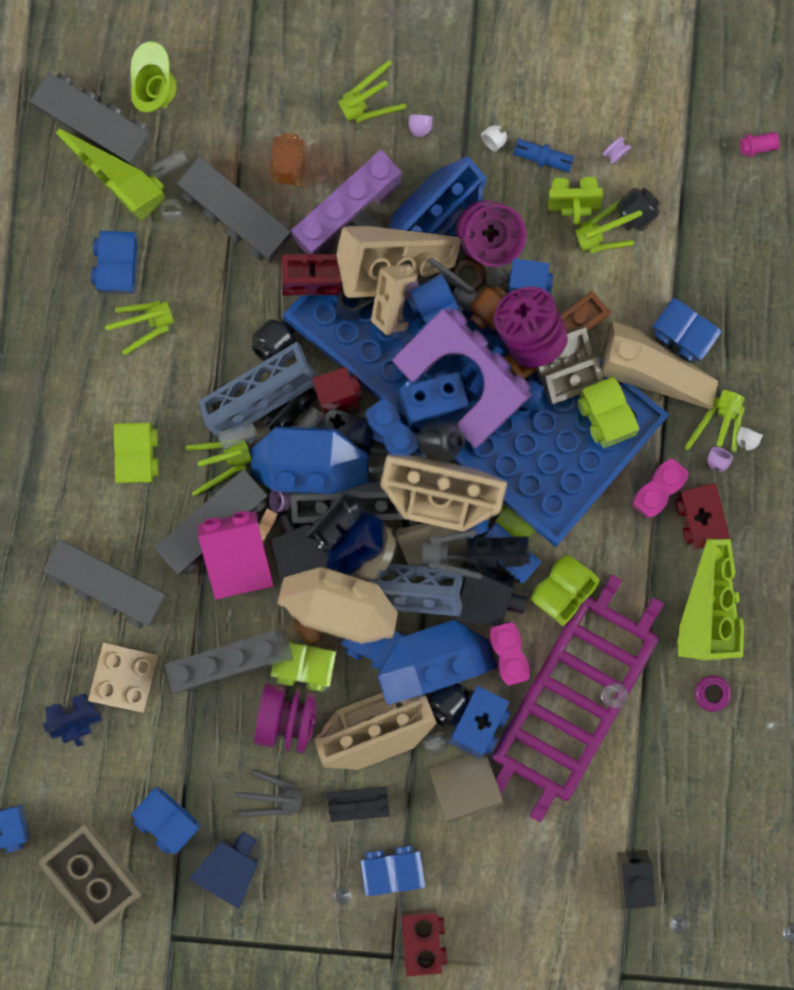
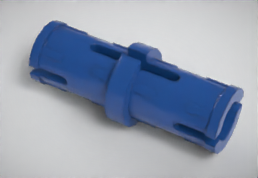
M518 138L513 156L537 162V166L542 168L546 165L569 174L572 166L570 164L573 163L575 155L550 149V145L547 144L541 146Z

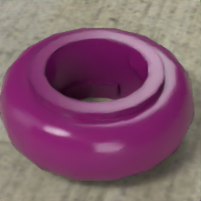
M709 675L697 683L695 699L702 709L709 712H718L729 704L731 688L724 678L717 675ZM709 685H716L721 689V697L716 702H709L705 698V690Z

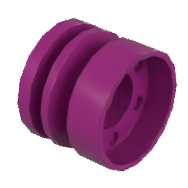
M490 200L477 201L465 208L457 220L455 230L456 237L461 239L460 248L463 253L483 265L492 267L508 265L513 261V258L517 259L525 247L527 238L526 226L519 213L507 205ZM488 227L492 228L493 233L488 234L487 237L482 235L483 230H487Z
M533 286L514 290L506 295L495 309L494 322L511 358L519 365L529 368L542 367L553 362L563 353L568 343V332L552 296L544 289Z
M265 683L257 717L254 745L274 748L278 736H284V748L286 751H290L292 740L295 738L298 739L297 753L304 754L310 739H312L316 721V692L308 691L304 704L300 703L301 689H296L292 700L288 701L286 700L285 686Z

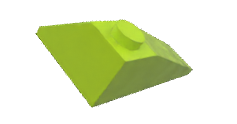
M58 129L55 132L140 222L166 199L161 191L165 186L153 174L148 177L143 171L62 129Z
M707 539L679 626L678 657L700 660L743 657L744 623L743 618H738L736 604L740 602L739 592H734L732 579L736 572L730 539Z

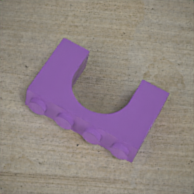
M380 150L291 230L295 243L305 254H326L336 245L335 238L342 227L374 200L380 205L401 186V171Z
M446 308L392 361L412 382L420 379L442 356L448 353L467 355L479 365L485 380L483 395L477 405L457 423L459 431L476 448L496 431L532 394L528 391L530 388L528 383L521 376H514L507 369L509 366L507 361L500 354H493L486 347L488 344L486 339L479 332H472L465 325L467 322L465 317L456 309Z

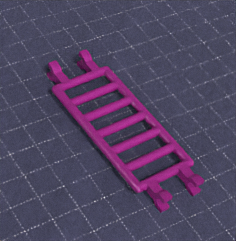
M613 574L609 575L598 598L595 600L589 596L581 603L577 612L566 623L492 754V759L502 765L495 778L501 795L513 773L544 789L529 814L531 818L540 823L555 796L563 801H568L572 797L659 642L658 635L649 629L664 603L651 598L639 622L636 623L608 607L609 602L622 582V579ZM587 610H591L645 641L637 657L579 625ZM573 635L629 666L630 669L623 682L617 681L566 652L565 649ZM558 661L616 693L608 708L606 709L550 677ZM543 688L551 690L600 718L601 721L593 735L537 704L536 700ZM529 713L587 745L579 760H575L521 729ZM514 739L571 770L572 772L565 785L562 787L506 755Z

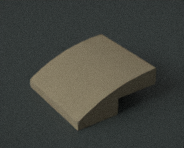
M584 326L567 330V346L557 359L542 367H535L541 385L545 386V394L550 404L579 395L582 389L604 381L599 359L592 354L587 329Z
M423 523L397 529L396 539L408 565L429 567V565L422 564L423 542L431 541V535L443 536L461 531ZM467 538L443 542L442 545H448V553L467 554L469 542ZM447 560V563L444 564L458 567L468 561ZM422 576L415 577L416 581L426 579Z
M486 753L480 759L468 755L429 769L447 824L504 804Z

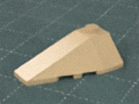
M372 226L342 227L337 259L344 293L348 298L375 296L380 267L409 264L413 268L411 274H417V277L421 275L424 278L440 272L429 262L430 258H434L447 269L455 267L461 239L454 236Z
M614 321L611 322L601 365L603 377H615L617 381L708 409L713 408L718 385L716 379L686 361L642 330Z

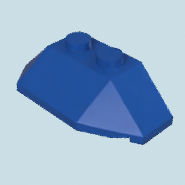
M467 156L434 171L393 213L389 229L456 237L455 230L459 216L465 208L474 202L482 201L483 187L486 184L487 177Z
M275 427L250 450L252 478L273 491L334 494L366 484L369 481L368 453L363 449H359L353 442L335 429Z
M451 620L398 638L377 678L386 705H390L479 676L497 668L488 639L460 622Z

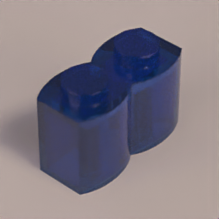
M364 512L362 517L358 519L349 531L344 530L340 526L339 529L344 536L332 550H327V568L347 575L359 569L362 563L378 557L383 550V520L368 512Z

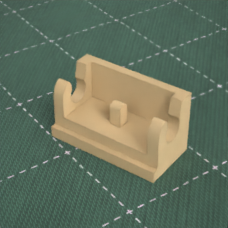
M409 264L380 267L371 322L386 335L408 329L409 323L403 322L404 316L402 315L407 284L417 280V274H411L413 268Z

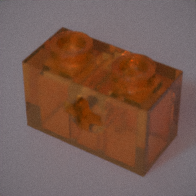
M282 133L281 137L274 136L269 168L273 183L302 186L306 147L304 140L299 139V135Z

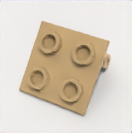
M102 643L88 701L144 713L158 655L120 647L112 643Z

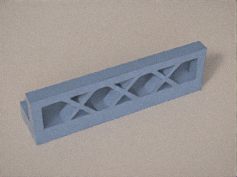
M295 342L199 400L205 426L222 441L313 387L312 378L317 377L318 374L307 364L299 343ZM295 355L297 362L285 368L286 361ZM271 371L268 380L264 381L263 383H260L259 380L264 373ZM247 386L243 395L238 398L234 397L239 388ZM222 401L219 409L211 413L209 406Z
M348 564L345 575L354 577L349 569ZM389 564L384 571L380 570L376 574L379 577L372 581H367L377 584L396 611L460 616L462 603L459 593L465 577L463 575L441 569H429L428 566ZM387 574H396L398 576L391 581L381 580ZM416 576H422L426 578V580L420 582L419 584L411 583L409 581L415 578ZM444 579H454L453 586H440L438 582Z

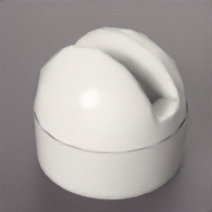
M499 125L490 126L481 133L484 143L495 152L507 140L506 131L501 134L500 129L502 127Z
M741 426L737 435L738 445L741 448L745 447L748 451L753 450L760 444L763 434Z

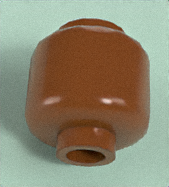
M497 286L494 289L485 287L474 301L470 303L469 308L473 314L470 320L482 331L486 327L493 331L497 330L494 322L495 309L507 294Z

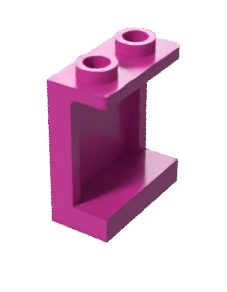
M239 511L230 517L222 519L216 517L209 518L203 521V523L198 524V538L215 600L273 587L272 571L264 549L256 511Z

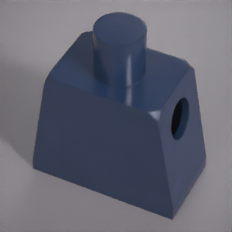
M245 831L240 833L234 844L223 839L196 869L190 880L239 909L259 861L249 854L257 839Z

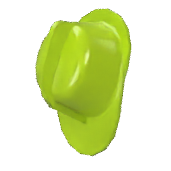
M152 41L141 44L135 50L131 61L132 102L135 108L141 112L149 113L158 108H167L177 90L176 80L170 72V61L167 51L158 42Z

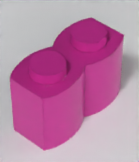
M674 459L662 463L653 472L650 482L642 486L634 494L630 506L646 519L657 515L666 506L669 495L677 492L684 485L689 472Z
M512 622L490 627V643L498 655L497 666L502 680L508 686L529 680V664L524 654L520 651L521 636L517 627Z

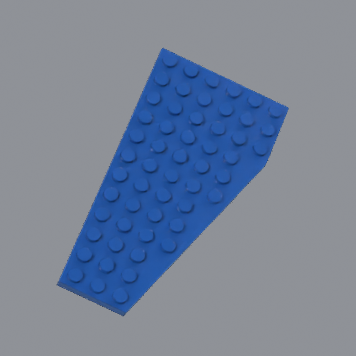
M338 295L300 296L283 314L282 319L339 367H347L349 375L355 374L357 381L380 401L385 399L396 408L400 418L406 422L398 395L400 388L404 387L403 384L411 380L392 360L422 331L421 324L425 323L421 313L415 314L408 300L405 299L402 315L404 316L403 322L409 323L408 329L386 335L371 322L373 308L357 319L346 321L341 319L335 311ZM343 300V303L348 307L357 306L354 300ZM465 310L462 311L469 329L472 332H479L488 342L486 347L492 351L494 346H498L503 350L501 354L503 358L509 354L498 330L493 331L486 327L482 331L470 320L473 314ZM445 354L420 378L421 382L431 380L432 376L444 371H448L450 374L456 372L460 374L463 367L460 366L458 360L464 354ZM598 357L599 363H600V367H601V365H602V360H603V359H601L600 357ZM537 372L525 380L538 381L539 385H541ZM460 377L463 387L465 386L469 377L467 379H463L462 377ZM617 381L623 391L627 404L635 416L639 431L636 436L604 449L600 442L596 443L590 432L592 423L588 416L584 417L578 408L577 400L580 399L579 395L550 404L544 392L540 409L532 408V410L520 406L478 447L475 448L465 438V443L460 453L451 460L457 465L475 468L507 481L502 503L554 547H557L667 419L669 414L637 387ZM475 397L468 398L467 401L469 407L467 409L466 414L470 412L480 400L476 399ZM466 414L446 420L458 423ZM423 426L413 429H415L419 433Z

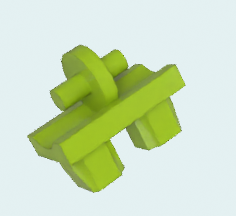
M595 177L580 179V188L569 189V180L566 178H554L552 188L549 189L548 212H561V216H572L573 225L580 224V216H591V211H601L603 188L598 187Z

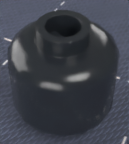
M645 187L641 190L639 188H632L616 205V209L620 214L617 219L640 210L642 211L640 217L624 223L622 226L628 231L632 228L637 231H644L659 216L658 206L660 202Z
M274 319L267 320L252 335L253 352L260 360L266 361L295 343L294 329L284 320L280 322Z
M450 420L428 421L418 434L419 447L425 456L431 459H454L460 453L465 443L464 434L459 431L458 424Z
M455 683L454 685L435 690L427 699L435 721L441 727L457 725L469 703L467 698L469 692L461 684Z

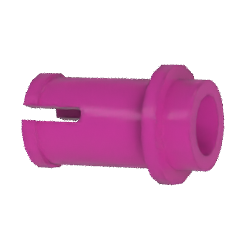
M776 131L756 136L746 134L745 138L740 139L742 155H748L750 158L754 157L756 153L776 151L780 145Z

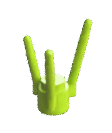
M390 60L377 68L351 91L343 94L344 98L338 100L348 122L355 119L358 124L369 118L406 109V104H399L363 112L368 108L364 100L386 87L388 82L383 81L360 94V91L391 66L392 62Z
M618 200L590 220L579 224L580 228L575 229L574 232L582 252L589 250L593 254L602 250L633 246V240L599 244V242L604 241L602 233L640 217L642 211L639 210L601 227L598 224L594 225L616 210V205L620 201Z
M157 300L146 304L115 308L116 313L146 310V314L108 324L105 326L106 330L146 320L149 321L151 328L157 326L156 329L123 349V355H127L157 335L169 331L167 325L173 324L174 320L167 301L160 303Z
M723 390L720 398L715 397L713 408L707 411L686 443L685 449L689 450L718 409L717 414L723 417L724 420L717 440V446H722L730 420L735 419L731 451L736 452L738 445L737 435L745 410L742 407L745 398L735 392Z
M236 438L223 442L185 446L187 451L226 448L223 449V454L199 460L198 466L223 460L227 461L228 466L234 465V467L192 492L194 497L243 469L246 470L245 464L251 463L252 460L245 440L237 441Z

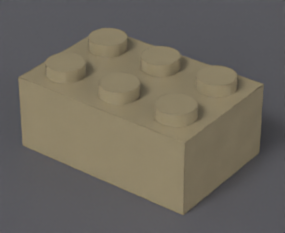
M90 821L82 825L37 862L93 933L97 932L145 891Z

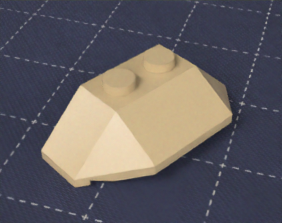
M387 455L381 481V487L388 494L403 518L462 532L500 512L507 481L475 468L411 455Z
M322 567L285 577L277 602L280 606L285 607L304 626L359 643L374 642L383 638L391 639L394 635L398 612L377 584Z
M379 693L336 710L314 741L323 767L360 770L415 748L433 728L436 721L427 697L424 695L386 705L383 693Z

